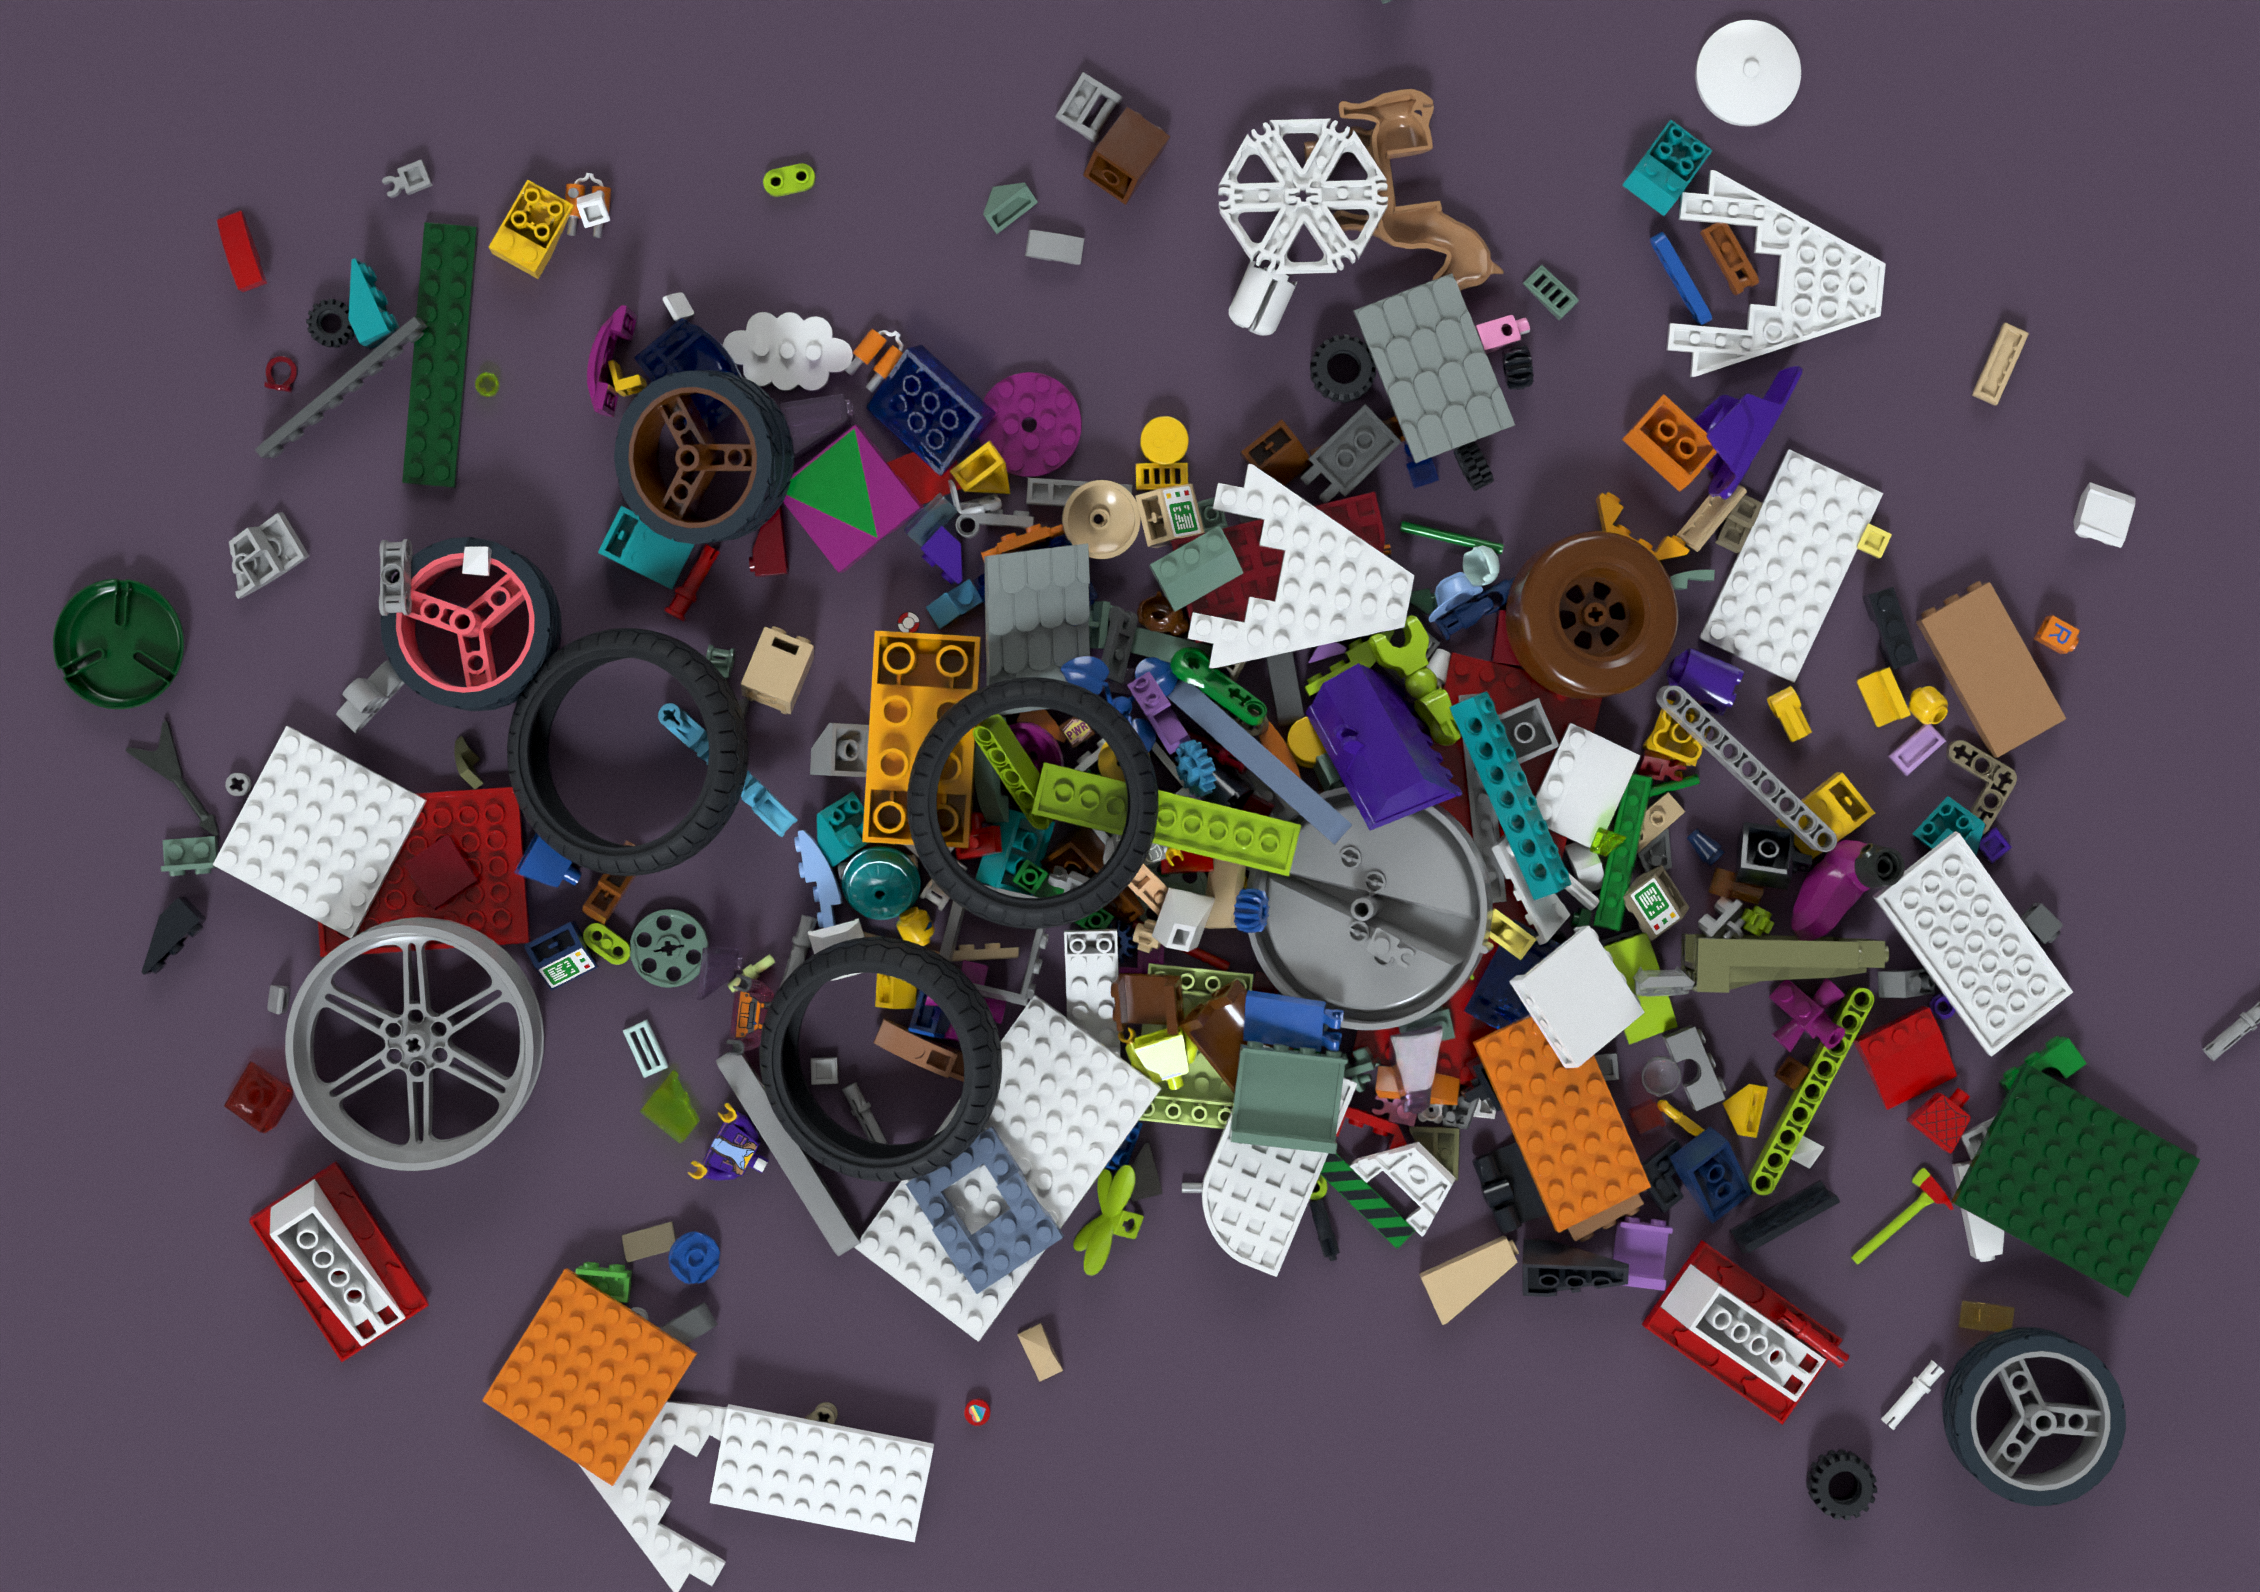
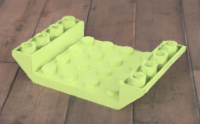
M1151 963L1148 966V974L1181 976L1184 1019L1198 1004L1202 1003L1204 1005L1208 1000L1212 999V993L1237 979L1247 991H1252L1253 974ZM1142 1024L1141 1036L1166 1029L1167 1025ZM1197 1049L1194 1062L1189 1064V1072L1181 1075L1184 1085L1179 1089L1170 1090L1166 1080L1155 1083L1162 1089L1139 1119L1142 1121L1224 1129L1233 1108L1234 1093Z

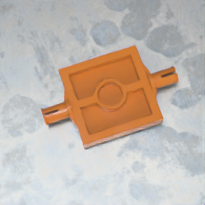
M1037 524L1026 528L1027 533L1017 536L1015 532L1001 537L1002 542L997 543L995 548L981 552L982 558L984 560V556L1014 553L1048 540H1054L1055 537L1065 534L1063 525L1041 528V525Z

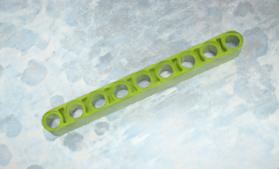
M1859 986L1852 987L1843 998L1831 1022L1843 1027L1842 1019L1846 1015H1851L1853 1024L1845 1029L1841 1046L1837 1051L1827 1049L1820 1041L1807 1066L1810 1071L1791 1095L1748 1176L1747 1182L1749 1187L1755 1193L1764 1196L1772 1193L1873 1006L1874 995L1869 989ZM1858 992H1863L1865 1002L1857 1006L1854 1002L1855 995ZM1822 1061H1827L1828 1071L1824 1074H1819L1817 1071L1818 1064ZM1809 1084L1816 1086V1093L1812 1097L1805 1095V1088ZM1802 1107L1804 1110L1803 1117L1799 1120H1794L1792 1115L1794 1109ZM1785 1130H1790L1792 1134L1790 1141L1782 1143L1780 1140L1781 1133ZM1773 1153H1778L1779 1162L1774 1166H1769L1768 1157ZM1766 1176V1186L1762 1189H1757L1755 1184L1757 1178Z

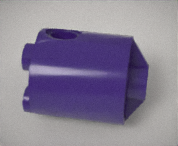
M1688 648L1671 661L1666 678L1669 685L1681 687L1706 711L1717 716H1723L1727 707L1731 708L1737 694L1733 690L1735 685H1739L1744 671L1732 664ZM1670 690L1669 696L1676 698L1675 692Z

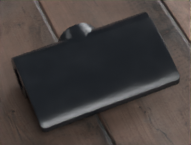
M1517 1142L1490 1151L1472 1160L1482 1185L1480 1187L1487 1206L1491 1208L1501 1233L1513 1231L1521 1227L1524 1222L1547 1215L1543 1201Z

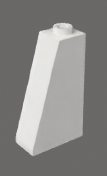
M1972 1160L1952 1164L1957 1189ZM1961 1208L1970 1255L1975 1259H1979L1980 1262L1994 1260L1995 1255L2002 1254L2004 1231Z

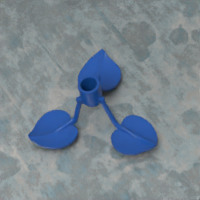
M1091 656L1077 657L1066 662L1060 668L1066 681L1083 687L1096 695H1099L1102 687H1104L1107 702L1129 721L1149 753L1155 743V730L1146 720L1140 718L1132 720V717L1128 716L1132 710V703L1135 700L1133 695L1129 699L1124 696L1112 699L1109 685L1105 682L1109 675V669L1105 663ZM1156 657L1142 660L1137 665L1134 674L1136 680L1150 671L1166 697L1175 688L1178 677L1173 673L1170 662L1159 660Z

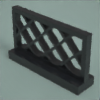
M1818 1180L1729 1231L1743 1254L1746 1252L1750 1253L1840 1203V1200L1836 1194L1826 1189L1821 1180Z

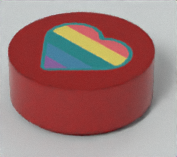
M980 1398L970 1400L964 1410L966 1420L974 1426L985 1424L991 1413L989 1404Z

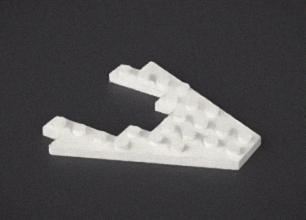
M1715 170L1709 171L1707 194L1686 192L1681 194L1679 220L1756 227L1754 253L1780 255L1775 306L1750 304L1747 330L1669 324L1666 350L1692 353L1690 377L1715 371L1881 316L1886 265L1884 262Z
M668 1400L613 1486L579 1465L673 1592H679L689 1573L712 1586L726 1561L659 1523L672 1500L650 1488V1485L674 1444L697 1457L709 1435L721 1441L727 1407Z

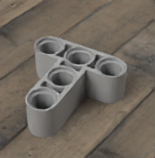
M388 660L381 664L368 679L357 678L342 694L347 701L338 710L336 715L355 733L360 731L404 684Z

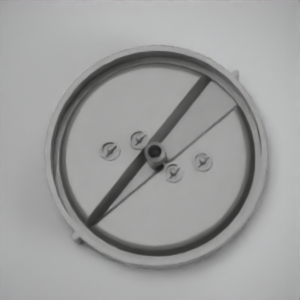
M1346 786L1318 794L1346 818L1352 826L1334 845L1295 809H1292L1281 819L1301 824L1289 876L1246 866V870L1250 871L1246 889L1254 888L1265 891L1269 898L1268 906L1270 907L1267 925L1264 926L1263 931L1248 933L1256 958L1266 976L1282 995L1326 1002L1325 1009L1343 1010L1342 1028L1381 1030L1402 1026L1418 1020L1452 998L1471 977L1482 955L1494 948L1493 944L1488 942L1493 915L1492 890L1481 853L1462 824L1439 804L1370 831ZM1378 926L1402 938L1399 944L1402 948L1411 947L1416 951L1414 956L1408 953L1403 954V960L1410 964L1408 968L1399 966L1395 958H1392L1387 963L1365 951Z

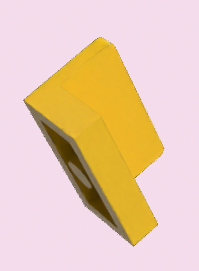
M614 360L608 361L615 390L621 396L625 397L640 393L647 387L646 380L639 374L623 378L620 365Z
M1890 667L1880 669L1856 681L1876 727H1881L1911 715Z
M877 973L875 1007L889 1009L915 1008L917 988L901 979Z

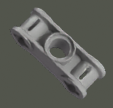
M404 539L402 542L381 540L379 548L381 559L380 613L382 616H388L389 613L410 615L412 610L411 560L413 554L410 539ZM395 572H400L399 580L396 583H392V575Z

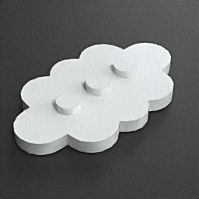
M767 312L757 313L749 319L746 331H733L728 334L723 343V353L726 358L733 364L743 365L746 379L753 381L759 387H765L773 383L778 389L783 391H791L799 385L808 391H818L828 383L830 373H842L853 361V351L850 345L844 340L833 338L832 328L824 318L815 316L803 321L799 315L792 312L784 313L778 318Z

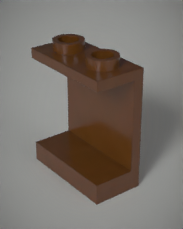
M1120 973L1117 979L1112 982L1111 997L1115 1000L1113 1021L1117 1024L1118 1032H1122L1128 1023L1167 1025V1034L1178 1035L1181 1030L1179 1025L1184 1020L1181 976Z

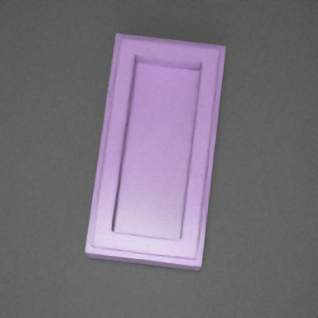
M1924 724L1888 757L1905 776H1908L1946 740L1931 724Z

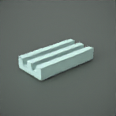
M648 1019L623 1030L644 1078L669 1067ZM642 1027H644L647 1036L652 1044V1047L657 1055V1058L661 1064L659 1066H657L653 1058V1055L649 1049V1046L644 1038V1035L640 1029ZM633 1031L636 1032L652 1068L650 1070H647L631 1034Z

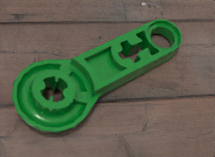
M1185 647L1175 652L1171 658L1170 667L1180 680L1199 686L1201 691L1246 724L1251 726L1262 724L1267 713L1265 704L1218 669L1209 668L1210 656L1205 651L1195 647ZM1248 709L1257 710L1260 716H1252Z

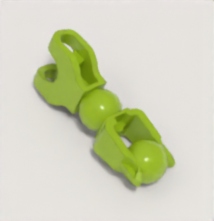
M1410 615L1406 617L1405 627L1402 628L1406 638L1402 648L1392 646L1382 634L1371 636L1369 638V646L1379 665L1386 669H1393L1397 672L1400 679L1405 677L1406 691L1417 699L1414 701V709L1429 728L1431 737L1437 743L1449 746L1460 739L1461 733L1449 708L1452 704L1448 693L1441 687L1437 689L1438 681L1436 674L1431 669L1424 667L1429 664L1426 658L1429 636L1416 616Z

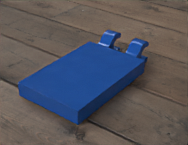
M1248 990L1245 1003L1243 1040L1271 1045L1282 1044L1297 1049L1308 1047L1316 1049L1317 1052H1321L1323 1046L1330 1051H1339V1045L1342 1043V1033L1324 1031V1023L1330 1028L1340 1029L1344 1011L1325 1009L1326 1002Z

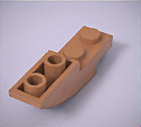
M883 1019L873 1041L874 1044L946 1078L950 1076L964 1082L962 1051L934 1041L930 1036L908 1031L909 1028Z

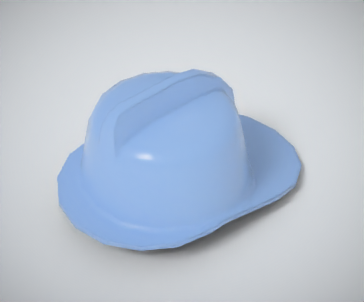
M1458 572L1444 578L1436 587L1435 597L1438 608L1429 616V622H1435V620L1443 618L1460 605L1473 600L1482 593L1483 588L1481 586L1474 587L1463 572Z

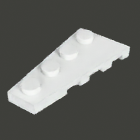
M1504 834L1491 849L1506 879L1512 880L1514 884L1513 893L1517 901L1522 900L1528 912L1525 917L1529 925L1534 924L1539 934L1536 939L1539 945H1542L1549 941L1570 916V913L1555 893L1534 901Z

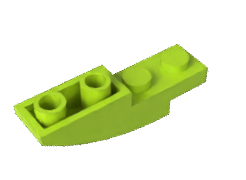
M1394 630L1375 634H1382L1390 641ZM1360 638L1347 645L1349 651L1345 652L1349 663L1345 664L1344 660L1329 667L1332 671L1325 676L1318 673L1307 679L1309 685L1305 686L1304 689L1308 696L1318 692L1324 682L1358 663L1370 668L1376 662V659L1369 646V640L1363 642Z

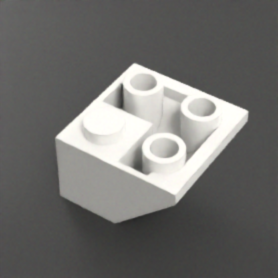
M1169 888L1152 937L1165 947L1188 952L1198 947L1215 898Z

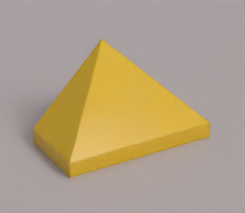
M1748 1084L1723 1102V1106L1738 1135L1757 1138L1768 1087Z

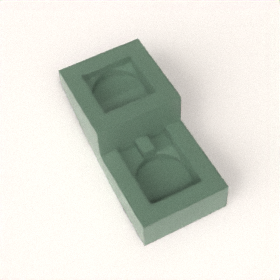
M1715 570L1687 571L1673 575L1670 579L1674 589L1684 590L1687 589L1688 580L1714 581Z

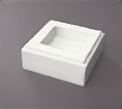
M837 1057L811 1058L812 1085L838 1084Z

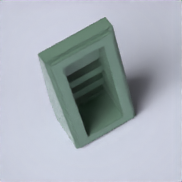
M1542 265L1523 283L1558 320L1580 301ZM1543 275L1546 279L1536 288L1533 283ZM1550 282L1553 287L1543 295L1540 291ZM1558 290L1560 294L1551 302L1548 298ZM1565 297L1568 301L1560 309L1556 307Z

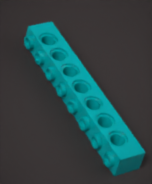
M1485 691L1449 707L1534 901L1570 886L1572 883L1569 873L1564 867L1558 848L1553 842L1548 825L1542 817L1537 800L1531 792L1526 775L1520 767L1516 758V752L1505 733V727L1498 717L1494 702L1488 692Z

